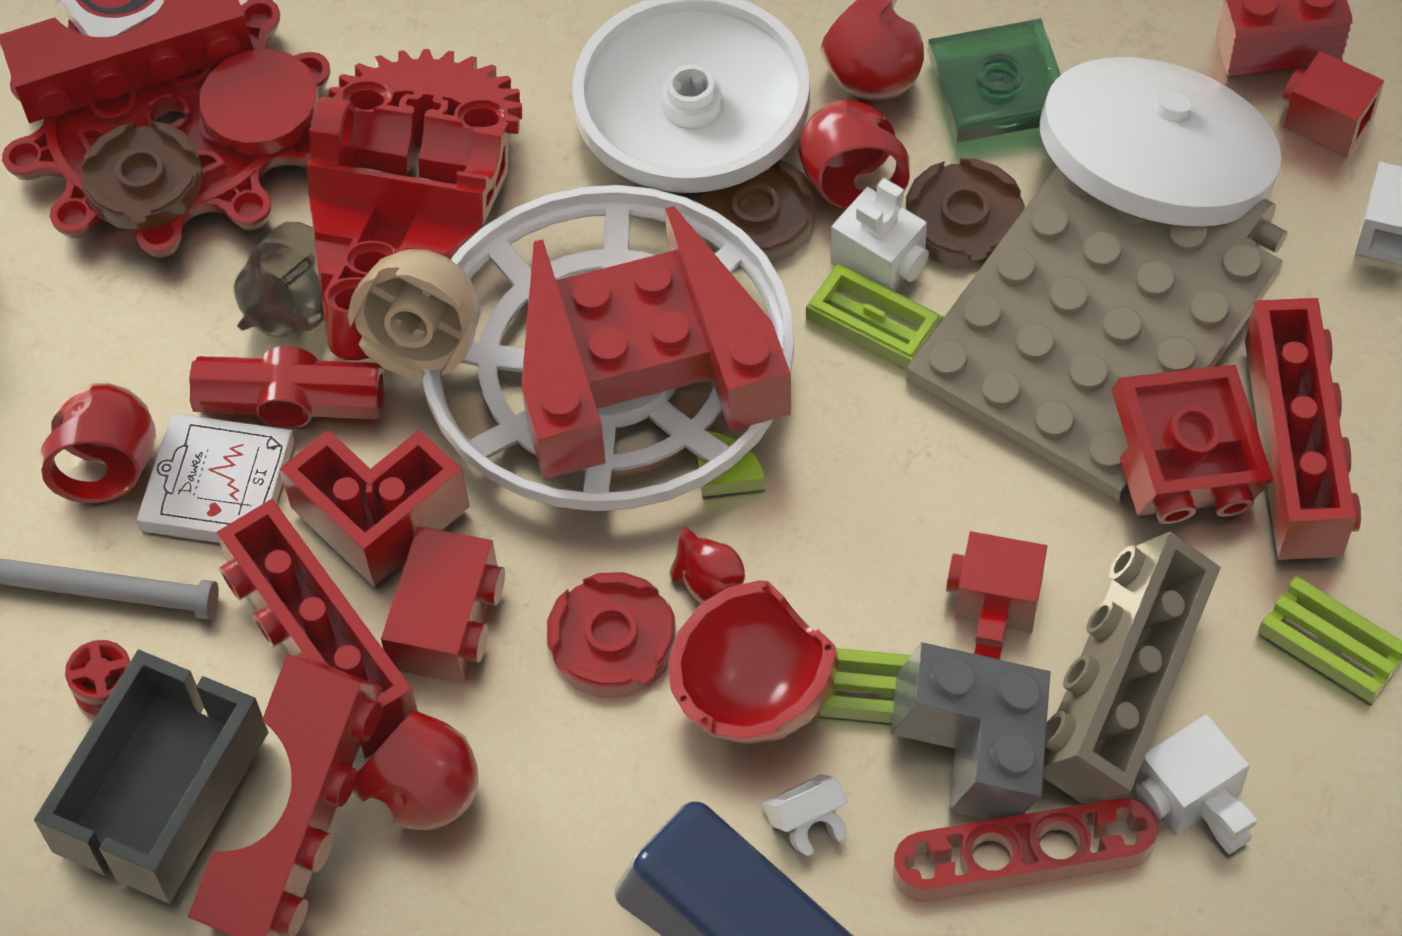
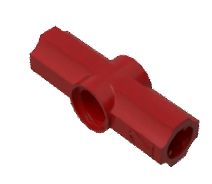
M291 346L270 349L265 353L264 358L197 356L196 360L191 363L189 401L193 412L256 414L259 419L269 425L287 429L305 426L311 421V417L379 419L384 407L385 373L384 368L378 363L320 361L309 351Z

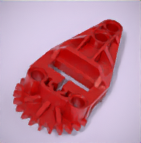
M423 49L418 59H412L405 50L398 51L397 62H391L385 57L378 55L375 56V68L361 63L354 65L355 76L341 74L339 76V87H330L328 90L329 97H320L317 101L309 129L311 158L307 163L308 193L327 344L330 351L339 358L356 361L370 358L359 346L362 335L356 328L355 320L350 327L347 315L351 297L358 284L379 260L407 249L429 250L446 256L451 260L458 249L484 225L508 174V134L519 133L520 119H522L519 89H511V78L508 75L497 77L496 66L491 64L477 69V57L470 56L456 63L454 61V51H447L440 59H433L430 49ZM416 148H420L418 157L419 178L401 176L408 175L416 160Z

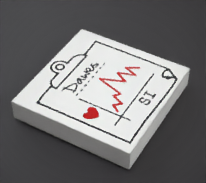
M170 413L136 520L140 531L220 543L216 533L218 530L272 498L277 504L283 484L279 469L290 460L295 443L292 430Z

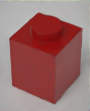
M1319 51L1307 70L1297 68L1287 83L1282 97L1283 101L1289 103L1284 128L1348 157L1375 116L1385 80Z

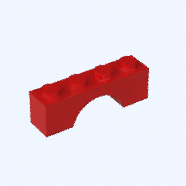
M164 0L157 13L145 24L127 33L110 37H92L79 34L64 26L55 17L0 34V44L29 124L47 117L60 116L65 112L94 102L113 99L124 93L162 81H170L181 75L219 64L223 60L241 52L254 50L239 0Z
M286 655L262 720L278 736L289 759L291 790L287 806L273 829L257 842L236 850L212 851L188 918L231 936H295L298 933L308 910V900L303 898L311 875L313 872L317 873L323 867L332 847L333 836L331 833H328L335 811L337 806L342 807L345 805L356 783L357 769L352 766L362 741L366 742L371 738L379 723L382 706L377 700L382 686L310 658Z

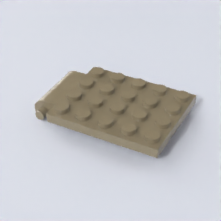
M1056 166L907 366V380L1120 502L1129 489L1120 456L1129 446L1111 388L1120 377L1215 367L1252 314L1255 300H1262L1280 273L1283 260L1255 246V244L1258 243L1277 253L1283 245L1288 231L1271 223L1276 204L1267 199L1259 201L1236 221L1226 224L1180 226L1147 220L1118 210L1096 199L1072 182Z

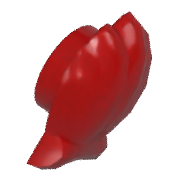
M686 526L681 530L676 557L669 574L674 581H683L691 595L700 604L728 587L744 583V565L740 556L732 547L714 540L699 538Z

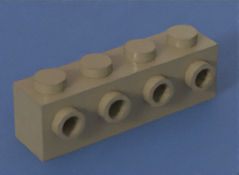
M1171 531L1137 546H1128L1113 562L1109 572V577L1112 579L1110 588L1104 601L1094 610L1088 620L1086 627L1087 632L1090 634L1081 656L1073 662L1064 677L1063 687L1066 689L1057 713L1047 721L1043 778L1082 804L1094 803L1131 792L1221 568Z

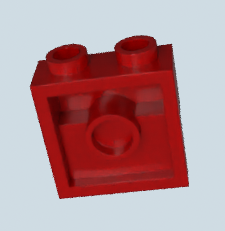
M1236 364L1120 377L1111 388L1129 446L1120 456V461L1137 516L1156 514L1159 523L1172 524L1190 518L1196 513V508L1210 506L1215 507L1218 516L1237 515L1252 508L1256 497L1273 481Z

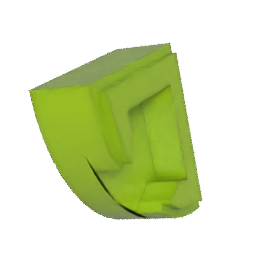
M707 431L729 447L737 441L730 436ZM750 450L733 467L702 486V497L765 490L764 471L757 457ZM696 455L699 469L707 462Z

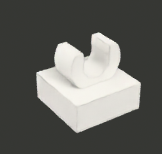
M819 774L761 802L771 827L789 832L793 848L804 856L814 853L813 847L808 840V830L815 822L822 821L826 825L832 840L839 842L846 838V828L843 820L836 813L832 812L848 804L838 778Z

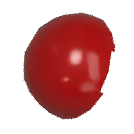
M762 580L728 587L699 605L679 629L668 660L671 692L684 714L711 736L743 745L780 740L811 722L831 695L839 664L836 646L819 629L814 631L769 581Z

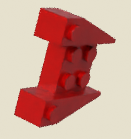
M675 206L665 208L668 252L556 280L543 239L533 243L521 388L527 426L543 479L606 463L602 424L597 411L598 408L712 379L730 431L791 415V373L772 321Z

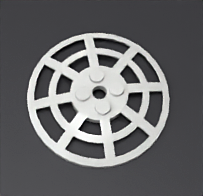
M622 185L580 187L548 194L511 209L485 225L462 245L451 259L464 270L469 279L491 260L513 285L492 310L482 331L480 342L473 341L466 357L461 362L478 366V377L484 400L499 425L468 440L459 429L447 405L440 378V370L430 371L423 369L425 374L422 382L427 403L442 434L465 461L489 480L522 497L555 507L588 511L634 509L669 501L704 486L733 467L759 442L773 421L769 420L751 425L729 447L706 431L722 412L715 387H713L706 403L692 420L668 402L677 388L598 408L597 411L602 424L606 463L582 469L586 470L583 492L556 489L523 479L488 459L517 443L536 455L527 426L525 410L517 415L512 412L501 392L497 376V369L516 372L523 371L524 348L500 345L509 323L520 308L529 301L531 268L511 244L525 235L556 223L583 217L605 216L604 249L574 253L551 261L555 279L559 280L654 256L643 251L628 250L630 216L650 218L666 223L665 208L675 206L699 236L707 239L720 249L715 255L731 273L739 265L751 278L766 304L770 320L774 325L791 373L794 358L792 311L783 283L765 253L743 230L718 212L688 198L651 188ZM649 418L670 435L667 439L649 447L614 454L616 428L633 425ZM684 448H687L707 462L699 469L663 484L632 491L610 492L612 471L628 470L650 465L670 457Z

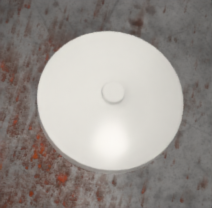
M644 0L613 16L586 43L577 60L573 74L572 95L574 113L578 129L589 149L604 165L618 175L634 183L662 191L697 193L719 190L745 182L769 169L796 142L805 125L810 106L808 63L799 42L792 32L771 13L746 0Z
M1111 57L1096 59L1074 66L1059 76L1052 84L1041 113L1040 134L1045 149L1057 167L1072 182L1109 206L1155 222L1180 226H1214L1236 221L1259 201L1268 198L1281 167V150L1277 137L1271 126L1257 109L1236 92L1212 78L1167 62L1136 57Z

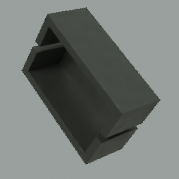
M138 649L34 818V822L51 852L104 876L110 868L116 881L170 904L269 733L265 722L262 720L263 716L256 698L205 676H202L196 685L190 670ZM204 708L208 716L201 714Z

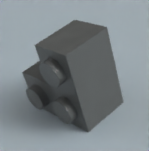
M924 642L920 643L898 671L891 734L955 748L949 811L992 820L1025 814L1041 797L1051 671Z

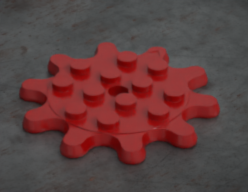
M248 0L241 7L245 15L253 49H268L266 44L275 34L280 22L281 14L278 5L272 0ZM69 19L68 28L74 32L81 34V32ZM304 52L294 55V57L307 65L316 81L318 92L322 91L326 87L331 74L330 64L326 57L316 52ZM216 64L181 75L170 81H162L129 91L113 99L94 102L65 112L57 117H46L43 125L36 132L11 141L4 148L2 162L6 170L20 180H33L46 176L64 178L66 189L52 206L50 219L53 227L64 236L80 238L87 235L97 224L104 221L88 205L82 188L81 180L84 172L82 164L87 151L99 137L118 126L135 122L136 128L143 126L152 127L150 121L155 122L158 117H162L170 111L183 113L185 118L181 117L178 121L168 125L183 131L197 148L204 177L199 195L184 214L167 224L144 230H136L137 241L141 248L154 257L164 258L175 253L182 237L184 225L192 217L212 211L223 213L239 227L246 230H256L262 227L271 212V199L268 193L261 187L259 180L267 171L280 165L307 167V163L311 158L309 140L311 124L304 129L305 136L296 144L273 154L246 155L235 152L234 146L226 145L224 142L220 145L211 138L200 113V89L207 75L219 65ZM11 77L9 85L12 95L20 101Z

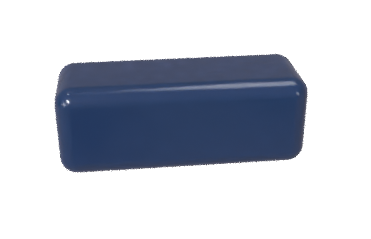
M698 801L688 802L681 806L635 854L615 887V898L619 905L661 936H854L709 806Z

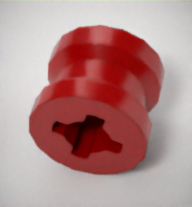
M109 640L90 641L76 649L66 663L65 678L80 711L89 719L95 720L130 663L127 651L118 643ZM111 679L113 684L107 688V682Z

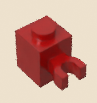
M970 531L965 555L952 554L946 592L957 594L956 619L978 623L974 654L1000 660L1006 628L1033 632L1048 545Z

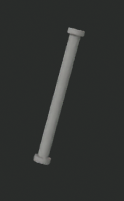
M0 558V584L191 610L195 611L196 618L208 620L214 617L218 604L219 587L216 581L201 580L199 585Z

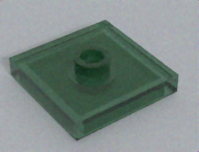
M1041 18L928 39L927 53L956 143L1040 127L1041 113L1048 92L1055 80L1061 76Z

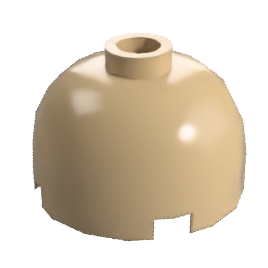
M407 249L380 259L360 281L351 297L347 316L350 327L355 320L356 328L362 335L359 346L368 357L386 370L408 378H423L425 374L423 369L437 371L444 368L441 374L443 375L452 372L464 360L474 340L480 308L474 285L460 266L448 257L429 250Z

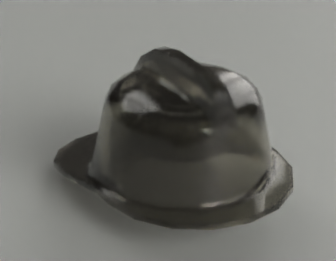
M284 222L272 229L250 253L248 261L239 271L233 285L234 298L243 314L237 324L241 331L255 327L258 331L270 337L280 338L296 331L309 332L318 327L324 320L313 227L302 222Z

